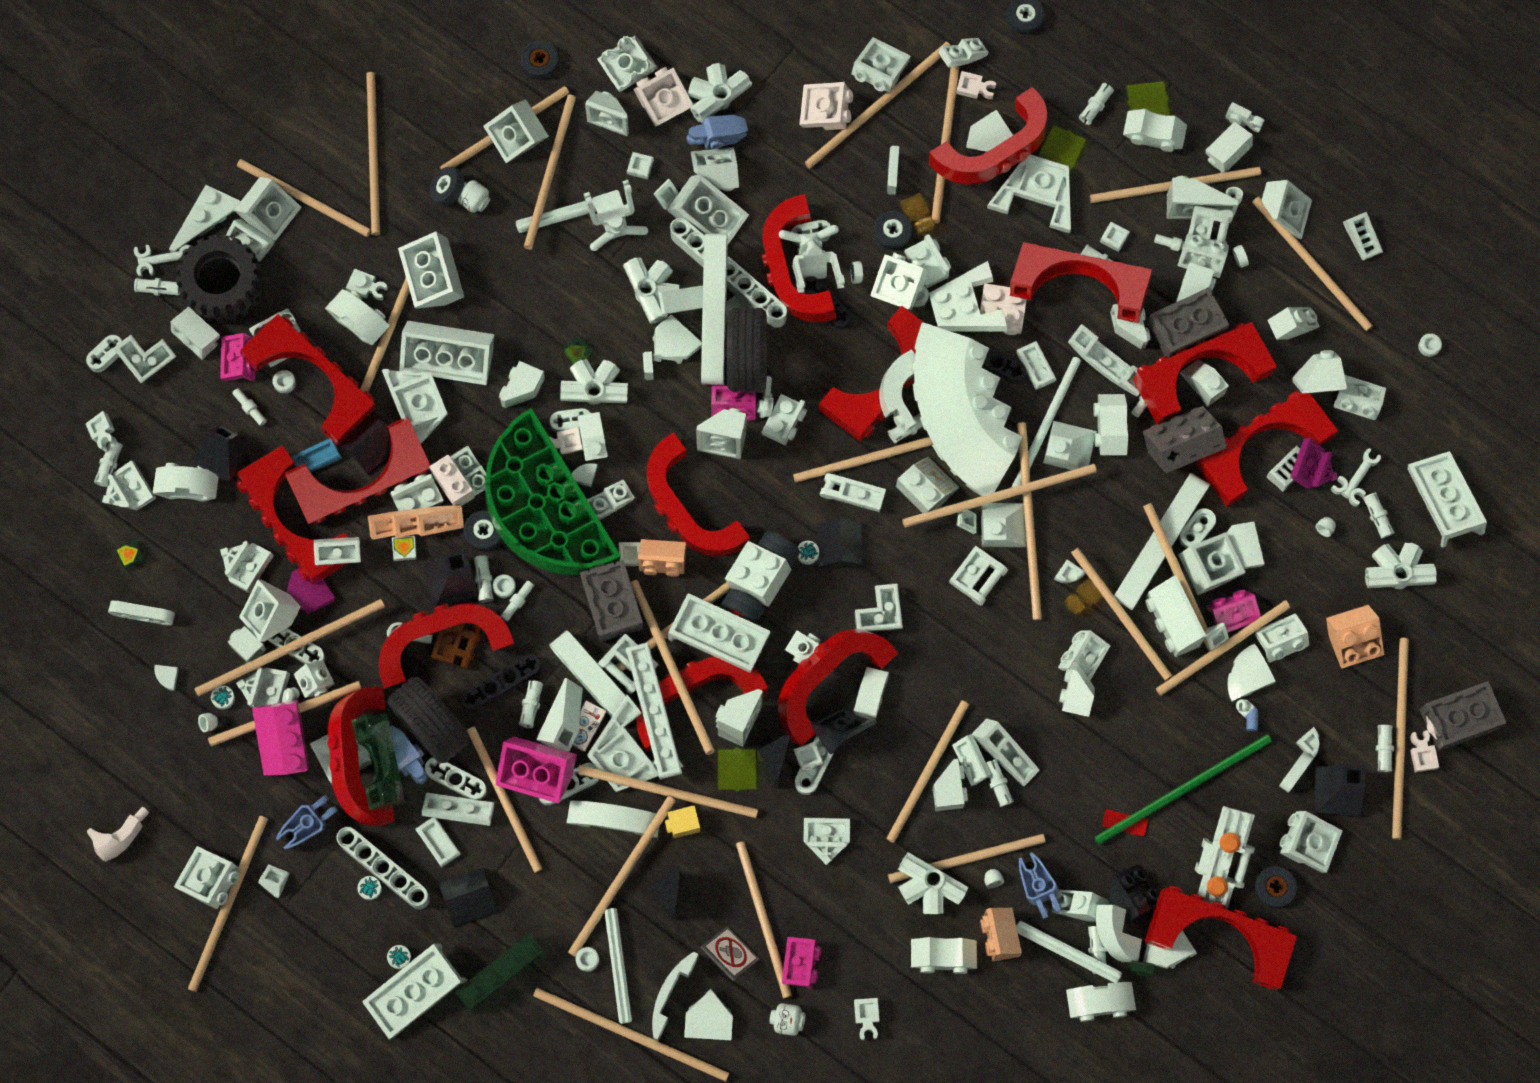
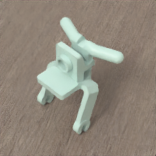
M628 180L622 181L627 200L626 205L623 204L618 190L593 197V202L590 193H584L593 224H602L606 231L591 243L590 249L592 251H597L609 240L616 237L646 235L648 233V228L645 226H627L625 216L632 215L635 211L631 195L632 190Z
M832 225L811 234H797L785 230L779 232L781 239L800 243V248H797L798 255L794 257L792 265L797 281L798 293L804 292L805 278L810 276L818 279L827 277V262L832 264L838 289L844 288L845 280L841 274L836 254L822 250V241H820L837 233L839 230L837 225Z

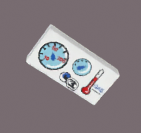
M588 701L585 702L580 711L578 734L572 746L586 752L607 713L606 710Z

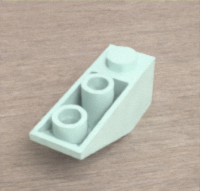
M567 678L564 679L537 737L538 741L549 747L567 752L570 751L579 730L583 688Z

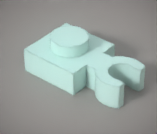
M1233 102L1225 117L1232 124L1236 122L1243 127L1247 125L1258 133L1264 122V119L1251 115V111Z
M354 269L346 290L349 292L353 290L364 298H367L369 293H371L375 299L382 301L383 295L378 294L377 291L379 289L388 290V286L384 282L374 283L376 280L375 276Z
M102 411L86 423L92 440L97 442L100 449L106 452V443L108 441L113 445L117 444L116 438L110 435L115 429L107 413Z
M878 998L854 1000L856 1024H863L860 1030V1039H865L864 1032L867 1030L873 1033V1039H877L878 1032L873 1023H879Z

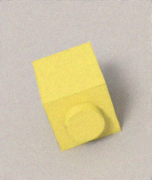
M695 806L668 812V819L664 820L667 833L672 832L673 838L700 832Z

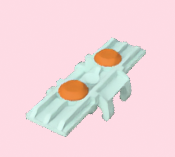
M1223 806L1213 842L1203 838L1201 846L1204 849L1200 862H1196L1195 871L1203 875L1197 895L1204 897L1205 902L1210 904L1213 902L1221 903L1226 906L1227 910L1234 887L1244 888L1245 883L1243 880L1250 855L1255 850L1254 847L1246 845L1254 814ZM1234 852H1240L1241 856L1235 877H1227Z

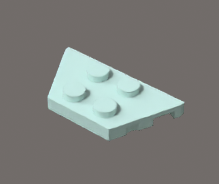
M383 369V375L401 419L409 418L421 444L448 415L432 374L429 372L415 373L412 371H390L389 369Z

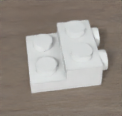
M666 67L655 72L657 77L651 80L646 77L636 82L638 87L633 89L655 127L693 106L674 68L667 70Z
M844 82L804 85L800 116L801 127H823L825 130L846 129V123L851 121L848 103L853 101L852 90Z
M984 283L980 314L1002 310L1008 329L1004 333L1008 335L1021 334L1026 299L1010 296V287Z

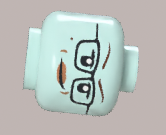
M471 180L468 183L464 182L458 202L472 213L482 212L490 202L489 190L475 180Z
M781 1003L777 1006L776 1010L771 1011L770 1024H774L776 1033L795 1036L799 1031H803L805 1013L802 1012L799 1006Z

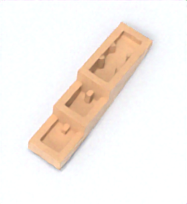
M460 505L417 508L368 516L372 540L394 535L396 538L414 534L425 536L464 528L462 507Z

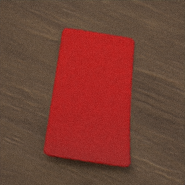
M1106 809L1102 826L1110 828L1130 815ZM1143 818L1122 832L1145 836L1148 819Z

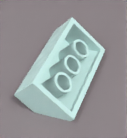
M407 321L402 331L399 371L429 372L432 374V377L486 385L493 356L494 334Z

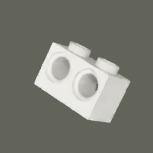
M449 455L429 466L432 476L453 506H463L475 498L472 488Z

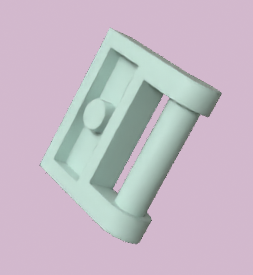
M1195 206L1188 234L1213 240L1210 239L1214 221H1219L1220 226L1217 239L1213 241L1227 244L1225 239L1229 223L1233 219V212L1230 210L1218 211Z
M975 546L952 576L949 583L970 597L976 604L982 606L986 601L985 597L999 578L1007 573L1008 569ZM989 566L993 568V573L979 592L975 591L973 587Z
M624 634L597 664L609 671L627 688L626 691L631 695L636 690L635 682L631 681L610 661L615 656L631 671L626 648L636 646L637 644L628 635ZM653 660L654 667L656 668L659 664Z

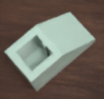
M1114 304L1110 313L1115 333L1139 349H1145L1147 342L1150 341L1149 329L1145 328L1143 322L1145 320L1144 308L1139 323L1117 319L1118 304Z
M1287 307L1268 320L1276 339H1290L1320 327L1317 322V315L1310 307Z
M519 361L517 367L513 366L509 374L510 381L507 386H503L499 394L502 407L508 408L535 398L545 379L544 371Z
M1073 661L1071 669L1067 668L1064 681L1068 682L1066 689L1061 690L1059 702L1063 703L1062 711L1089 717L1095 687L1078 662Z
M954 759L933 786L935 811L961 809L964 806V801H968L966 787L962 788L961 779L965 778L963 765H959L958 759Z
M1059 890L1056 899L1062 911L1056 912L1052 908V912L1084 921L1096 922L1097 905H1108L1109 900L1093 892Z

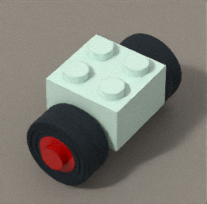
M766 531L758 545L748 541L725 577L731 590L721 604L722 608L757 624L759 618L764 613V607L761 604L767 607L770 606L789 575L790 567L799 556V548L786 536L772 531Z

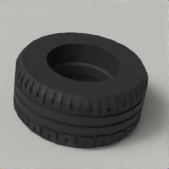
M732 308L728 311L727 317L728 389L732 392L741 391V393H746V391L748 393H753V391L762 392L766 389L767 313L762 308Z
M419 677L410 678L407 683H404L401 688H398L395 693L389 696L387 703L420 744L439 763H447L451 757L457 754L456 752L461 751L462 747L469 743L470 736L461 723Z

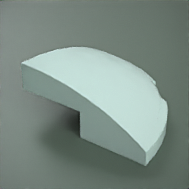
M1255 644L1244 649L1233 662L1232 672L1228 675L1227 686L1231 702L1275 683V679L1265 659Z

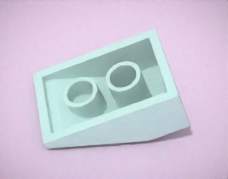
M700 174L689 178L667 209L675 218L687 220L704 236L705 234H727L728 244L749 216L748 213Z
M1178 176L1172 178L1167 193V219L1192 220L1195 206L1218 211L1230 210L1233 212L1234 217L1238 207V200L1196 179Z

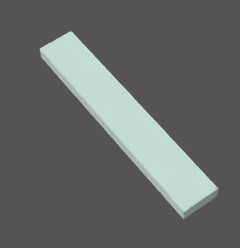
M648 642L628 647L626 652L659 779L680 775L682 771Z

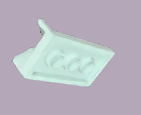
M1450 451L1408 464V471L1442 535L1441 547L1447 545L1449 538L1471 531L1479 535L1485 534L1487 521Z
M688 593L668 632V639L670 641L678 639L751 673L770 635V631Z
M441 943L431 945L362 1001L389 1039L394 1038L459 984H464L468 981L466 978L459 976L443 954Z

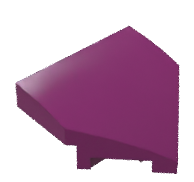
M1311 438L1303 439L1290 478L1305 488L1321 486L1326 482L1338 479L1337 473L1333 472L1330 462L1332 452H1325Z
M300 568L292 572L286 593L294 598L301 606L300 609L310 614L311 610L315 611L334 602L335 597L323 579L311 584L309 580L304 581L298 572Z

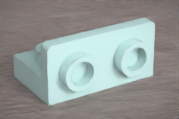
M929 234L924 237V241L905 249L904 252L910 263L916 260L924 263V268L929 270L924 284L926 288L949 277V269H951L947 258L942 257L939 252L938 242L935 239L932 240Z
M1187 234L1178 266L1187 269L1189 262L1215 270L1213 276L1220 278L1229 245L1205 239L1198 235Z
M1344 375L1347 389L1339 390L1334 407L1376 420L1383 404L1386 388Z
M781 394L762 430V435L786 446L788 440L792 441L797 432L795 426L798 420L802 422L806 415L805 401L797 402Z
M432 474L420 475L414 479V482L407 485L405 483L400 484L391 492L398 511L437 507L444 503Z
M1296 613L1255 631L1256 638L1266 651V659L1269 663L1280 660L1291 653L1301 651L1309 646L1308 631Z
M1079 631L1074 635L1069 650L1062 655L1058 668L1066 671L1067 668L1071 669L1073 661L1078 662L1089 680H1091L1110 645L1092 631Z

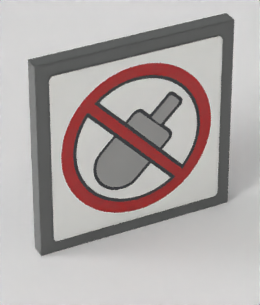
M728 926L700 947L732 981L759 960Z

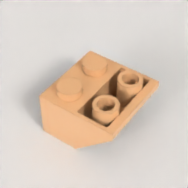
M641 539L638 555L639 571H643L646 575H656L657 572L666 573L667 576L671 577L684 574L686 542Z
M1369 605L1326 618L1329 638L1341 668L1384 655L1379 617Z
M986 909L980 923L983 934L987 933L988 937L987 942H985L987 956L992 957V962L1020 957L1022 952L1013 909Z

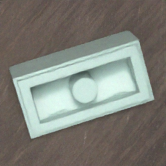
M242 219L234 220L226 234L231 241L233 238L241 240L242 245L247 244L251 248L252 253H255L259 262L275 243L274 240Z
M359 537L313 540L315 565L361 562Z

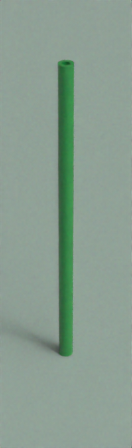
M1266 734L1095 836V841L1100 845L1271 743L1270 736Z

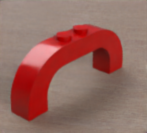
M1033 87L1015 98V111L1023 118L1026 126L983 155L976 157L961 155L946 141L929 152V165L943 178L959 184L983 183L1001 173H1006L1013 165L1025 161L1043 142L1047 124V109L1044 100Z
M805 194L785 200L768 216L763 229L765 254H762L764 266H769L770 273L766 274L769 286L774 285L777 298L786 306L787 312L803 321L825 322L837 319L830 290L817 294L798 293V290L791 283L783 251L784 239L779 237L781 230L790 231L797 225L812 222Z
M673 432L654 448L647 465L648 488L652 499L656 503L654 505L655 510L660 516L664 515L669 521L666 524L673 534L677 533L682 541L686 542L688 547L698 553L717 557L731 555L742 550L746 543L750 541V537L738 520L719 531L704 530L695 523L666 481L668 471L674 464L687 456L685 447Z
M445 603L434 607L435 611L426 614V611L413 615L414 619L396 627L383 643L379 656V674L383 687L385 689L406 681L400 657L404 647L415 639L461 623H472L485 631L491 648L494 651L514 644L511 632L499 614L477 603H459L449 607Z
M862 629L844 630L834 634L824 643L819 644L808 659H804L799 663L798 668L786 680L778 701L779 721L784 732L790 736V740L793 743L802 747L815 735L812 723L809 721L805 710L806 700L811 691L846 657L856 652H863L873 665L884 668L898 654L896 649L886 639Z
M715 656L706 658L698 663L697 661H692L685 665L684 670L679 671L688 692L710 681L726 679L734 682L743 694L757 689L762 690L763 695L768 693V687L756 668L753 667L751 673ZM670 673L664 676L665 679L658 682L664 706L668 702L680 697ZM639 704L638 709L641 711V714L636 718L639 740L647 753L652 748Z
M366 687L345 696L333 708L328 723L329 768L331 770L335 796L349 816L369 826H384L394 822L393 799L372 796L366 791L361 782L356 724L360 714L374 715L385 710L384 687Z

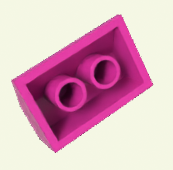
M298 700L252 707L263 774L286 775L308 771L310 766Z
M512 737L503 742L495 785L560 803L573 776L577 754L518 737Z

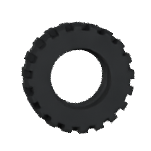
M212 235L209 236V240L204 241L203 238L198 240V245L195 247L190 245L187 248L188 254H182L179 259L182 265H177L176 269L178 275L176 277V284L186 306L191 308L199 317H204L205 321L213 322L214 319L218 323H225L226 319H230L233 322L237 320V316L242 315L244 317L249 314L248 309L255 308L257 305L256 298H261L263 293L261 288L264 287L263 272L251 248L247 244L242 245L241 240L233 238L231 241L227 235H221V238ZM227 264L239 269L240 277L237 284L225 293L210 294L203 291L200 287L203 275L216 265Z

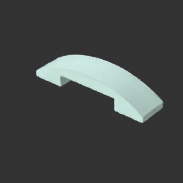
M1081 324L1068 343L1098 372L1119 387L1138 396L1140 393L1133 381L1138 368L1134 365L1130 367L1097 340L1099 337Z
M570 801L567 824L584 827L595 826L632 832L635 835L643 836L656 813L605 803ZM659 828L654 834V838L658 837Z
M693 952L684 958L672 970L660 989L652 1020L653 1038L656 1041H659L668 1022V1017L661 1015L669 996L680 974L689 978L698 960V953Z

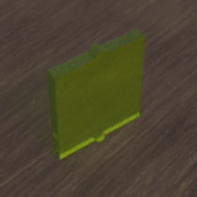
M1164 81L1127 85V105L1130 106V111L1147 109L1159 115L1169 116L1167 103L1169 97L1166 96Z
M1053 126L1038 157L1069 166V172H1071L1086 139L1072 134L1071 130L1066 131Z
M736 747L734 750H718V790H735L738 792L739 790L756 789V749H739Z

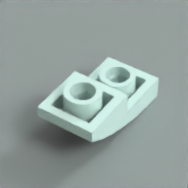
M979 38L962 39L959 45L941 46L938 53L948 67H955L982 59L989 52Z
M468 446L450 456L472 488L474 496L485 490L486 472Z
M623 479L604 488L602 493L587 499L598 519L601 520L630 503L635 497Z
M866 668L854 712L876 718L882 703V694L889 678V672Z

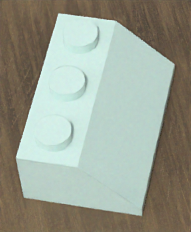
M434 232L398 248L415 308L444 306L464 298L448 238L438 232Z
M735 408L730 410L724 409L699 424L696 429L697 451L741 459L746 437V414Z
M1175 575L1150 590L1146 596L1147 600H1145L1149 612H1153L1156 617L1155 624L1159 632H1163L1166 637L1165 644L1170 653L1173 652L1174 656L1177 657L1200 647L1206 634Z
M757 689L727 700L725 706L720 705L716 714L718 736L743 747L762 708V690Z

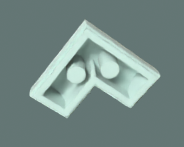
M132 335L113 348L140 383L177 357L163 339L146 352H144Z
M898 584L875 586L877 608L855 610L856 629L869 632L902 629Z

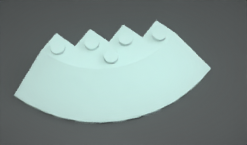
M923 322L916 339L915 362L913 363L912 370L914 371L915 378L913 391L915 401L918 402L923 428L927 430L937 455L951 468L950 471L955 476L957 475L966 483L967 487L980 496L994 493L1016 455L1022 436L1004 427L1011 407L993 398L1000 377L982 368L989 348L971 338Z

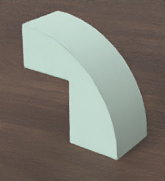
M1097 905V930L1107 952L1121 962H1138L1142 939L1122 932L1126 909L1115 905Z

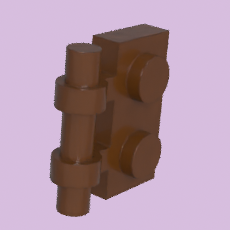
M461 623L439 631L431 656L432 660L454 665L455 659L458 657L462 659L460 667L469 669L470 663L475 658L474 650L476 644L481 639V628L473 624L472 630L468 631L465 630L467 623ZM462 638L468 640L465 650L459 649Z

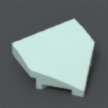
M995 110L970 127L966 148L988 152L1013 136L998 111Z
M672 315L655 328L653 336L654 361L661 362V359L673 360L677 364H681L683 359L689 358L702 346V342Z
M130 461L115 471L113 475L108 476L109 484L106 496L104 495L102 502L138 510L155 500L156 497L136 463Z
M1248 522L1232 525L1226 534L1243 568L1262 567L1264 560L1255 523Z
M248 541L230 549H220L226 570L225 575L232 584L249 593L274 556L271 552L254 543L249 544Z
M259 667L257 672L245 680L241 679L237 682V685L251 708L281 703L290 673Z
M804 818L803 841L826 865L850 842V818Z
M1182 930L1176 938L1172 949L1164 950L1147 944L1143 962L1157 967H1171L1173 969L1175 965L1188 957L1196 955L1197 952Z
M712 989L706 992L693 1006L691 1005L686 1012L684 1037L731 1040L733 1015L731 1010L725 1006Z

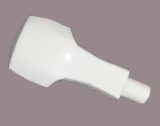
M142 807L134 816L129 815L123 826L113 834H104L89 828L87 833L93 842L96 854L105 862L120 855L127 849L143 827L141 821L149 812Z

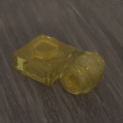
M920 193L900 201V206L910 222L917 221L914 223V228L918 235L932 232L935 225L930 216L926 217L929 215V210Z
M1089 578L1076 588V592L1079 595L1073 593L1064 602L1067 604L1065 607L1071 613L1074 612L1075 615H1078L1086 608L1085 602L1091 607L1103 596Z

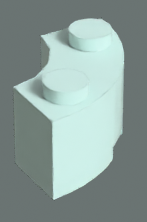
M1147 109L1133 110L1127 113L1123 135L1131 139L1133 144H1143L1161 148V150L1166 152H1172L1173 149H1183L1187 125L1176 116L1159 115Z
M342 289L325 309L338 323L352 331L361 341L373 345L389 327L384 321L385 315L378 309H371L361 301L362 298L355 291L352 290L349 293Z
M1098 394V403H1094L1093 407L1094 416L1098 418V433H1095V447H1099L1100 455H1127L1128 431L1125 394Z
M166 463L165 467L156 468L153 494L168 499H191L201 502L216 499L218 477L213 472L199 466L194 468L179 466L175 463Z
M927 937L911 939V967L920 968L921 973H935V970H953L955 974H966L967 969H977V941L965 938L943 939Z
M1132 982L1108 983V986L1098 987L1090 985L1066 990L1070 1018H1080L1081 1022L1095 1020L1094 1016L1113 1014V1018L1125 1017L1127 1012L1136 1010Z

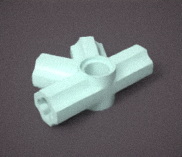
M716 63L706 68L708 81L696 77L692 79L688 96L700 100L691 107V112L698 122L702 123L705 118L713 116L719 110L728 108L731 101L752 86L749 76L744 71L739 70L727 79L725 65ZM718 95H724V96H726V97L723 98V99H721V98H718L717 96H718Z
M641 258L629 260L623 267L635 291V298L640 302L650 324L661 322L667 318L668 314L662 315L658 293L679 289L677 284L664 283L672 274V269L665 262L657 260L647 272ZM648 288L651 292L646 294L641 292L640 289Z
M587 359L580 360L570 367L576 381H561L560 401L587 402L591 405H598L599 403L627 404L628 383H612L620 369L610 361L603 360L594 373ZM597 389L600 393L593 396L589 394V390Z
M1405 543L1399 556L1389 544H1384L1372 554V557L1380 567L1366 568L1365 582L1367 588L1393 587L1395 589H1404L1406 586L1431 585L1436 583V567L1434 564L1417 565L1423 550L1416 544ZM1396 573L1403 574L1405 579L1398 578Z
M907 852L898 868L901 872L912 877L911 880L898 886L901 894L908 905L923 896V914H943V896L959 905L968 889L966 885ZM936 872L939 875V881L931 885L928 883L927 877L930 873Z

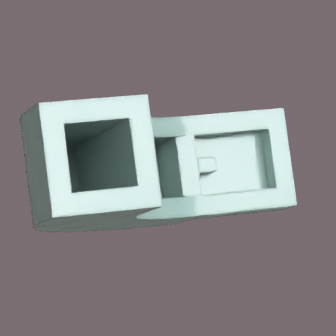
M912 350L900 356L890 366L882 379L879 390L880 405L885 418L894 414L895 424L898 428H902L904 433L912 429L916 424L902 399L904 382L914 377V371L912 370L915 354Z

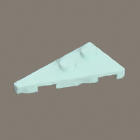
M205 185L171 244L170 252L179 251L181 247L187 245L188 242L197 236L201 237L213 229L217 223L226 220V216L231 214L241 201Z

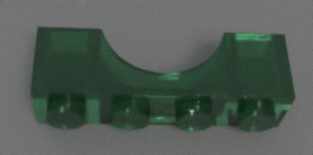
M367 714L353 720L352 725L356 743L363 746L369 752L375 767L373 781L365 788L369 810H389L405 804L388 715Z
M527 934L455 993L472 1014L489 1001L494 993L510 979L529 969L544 957V951L533 937Z

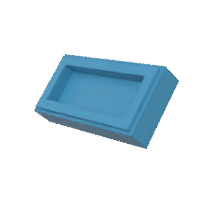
M330 438L291 456L296 467L305 463L311 473L342 459Z

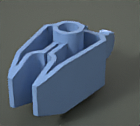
M736 115L709 116L703 120L702 125H696V127L693 126L689 129L686 141L691 146L704 144L705 149H718L735 144L746 137V132H748L746 120Z
M393 726L381 733L383 745L393 759L390 763L396 772L402 771L405 777L410 774L417 784L425 783L428 776L421 766L424 764L421 758L424 753L417 744L413 746L405 734Z
M326 795L313 805H301L283 825L276 837L277 840H280L290 831L295 832L293 833L294 838L283 847L284 849L299 845L326 829L325 821L338 811L334 806L328 809L322 816L317 812V809L329 800Z
M1030 853L1035 865L1032 870L1026 869L1022 858H1019V871L1029 903L1038 906L1044 919L1048 917V912L1042 903L1051 899V904L1056 912L1062 911L1056 899L1059 889L1042 862L1033 853Z

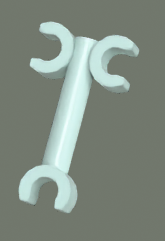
M146 245V252L144 254H140L138 248L134 247V254L139 264L136 270L139 278H143L142 272L145 269L149 270L151 277L154 276L155 272L152 267L154 264L178 261L182 254L188 252L187 248L190 245H184L178 252L151 256L152 251L149 245Z
M1370 448L1363 454V463L1348 483L1346 478L1339 476L1337 481L1342 484V488H1337L1334 485L1331 488L1334 494H1342L1355 507L1360 502L1354 498V495H1359L1363 498L1366 494L1364 490L1356 489L1369 468L1375 466L1381 459L1380 455L1374 460L1370 459L1368 456L1371 451Z

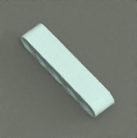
M566 630L549 644L550 648L612 718L624 700L625 695L572 634Z
M345 827L339 830L337 842L344 851L413 908L423 909L428 906L430 902L429 894L420 883L353 828ZM346 835H354V840L351 844L343 843V838ZM364 849L372 851L371 856L367 859L360 858V853ZM380 864H389V869L386 873H379L377 871ZM398 878L407 879L404 887H395V882ZM417 892L424 893V899L418 903L412 900L413 895Z

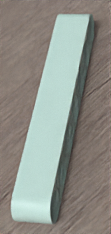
M684 218L673 220L670 226L671 239L704 268V235ZM682 228L685 232L678 234L675 230ZM694 242L701 243V246L698 248H694L691 246V244ZM728 256L727 270H731L734 273L727 276V288L733 294L737 293L754 309H764L770 326L776 328L783 326L787 318L786 306ZM741 284H748L750 288L743 290L739 286ZM757 298H764L766 302L759 304L755 300ZM773 312H780L782 316L775 318L771 314Z
M705 234L702 385H724L727 234Z
M1190 473L1160 521L1171 547L1210 486L1209 483ZM1155 532L1151 535L1114 595L1120 604L1130 610H1133L1166 557Z

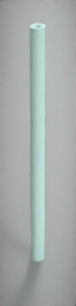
M1077 357L1072 358L1028 451L1030 468L1081 362ZM1021 468L1012 487L1022 485Z

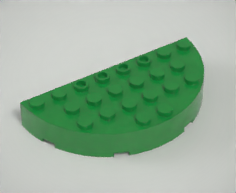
M531 408L522 413L499 436L488 460L485 496L488 513L497 533L519 557L549 572L563 575H580V572H590V569L614 563L615 565L617 561H620L621 555Z

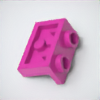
M245 333L222 337L220 379L224 381L241 378L249 381L255 380L256 370L240 354V350L253 337Z
M712 386L711 417L724 409L730 410L735 408L746 414V420H755L756 392H732L728 389V386Z
M1246 590L1234 592L1233 596L1227 599L1224 597L1212 601V604L1207 606L1208 611L1212 613L1215 625L1224 623L1227 633L1247 626L1261 617L1255 595Z
M788 937L782 984L812 989L813 984L817 983L818 970H815L816 960H820L821 947L818 946L816 940Z

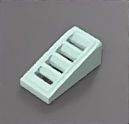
M1367 212L1343 222L1362 260L1383 252ZM1360 222L1362 226L1356 228L1354 224ZM1365 230L1366 234L1358 235V232ZM1365 238L1370 239L1367 243L1362 244L1361 242ZM1373 245V250L1365 252L1364 248Z
M1298 446L1290 451L1267 475V478L1282 492L1294 481L1290 478L1291 474L1283 466L1286 465L1291 471L1293 470L1294 466L1288 461L1296 462L1294 455L1300 451ZM1279 470L1288 478L1287 480L1278 473Z

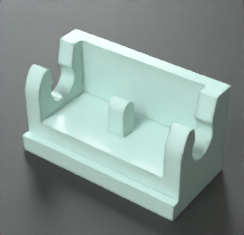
M1234 122L1206 149V154L1210 157L1208 159L1209 163L1220 170L1221 173L1227 172L1253 146V135Z
M187 307L171 321V332L202 360L218 345L216 341L220 338V335L191 308Z

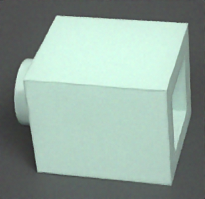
M245 626L241 630H235L228 641L231 648L247 663L259 658L266 651L263 643Z

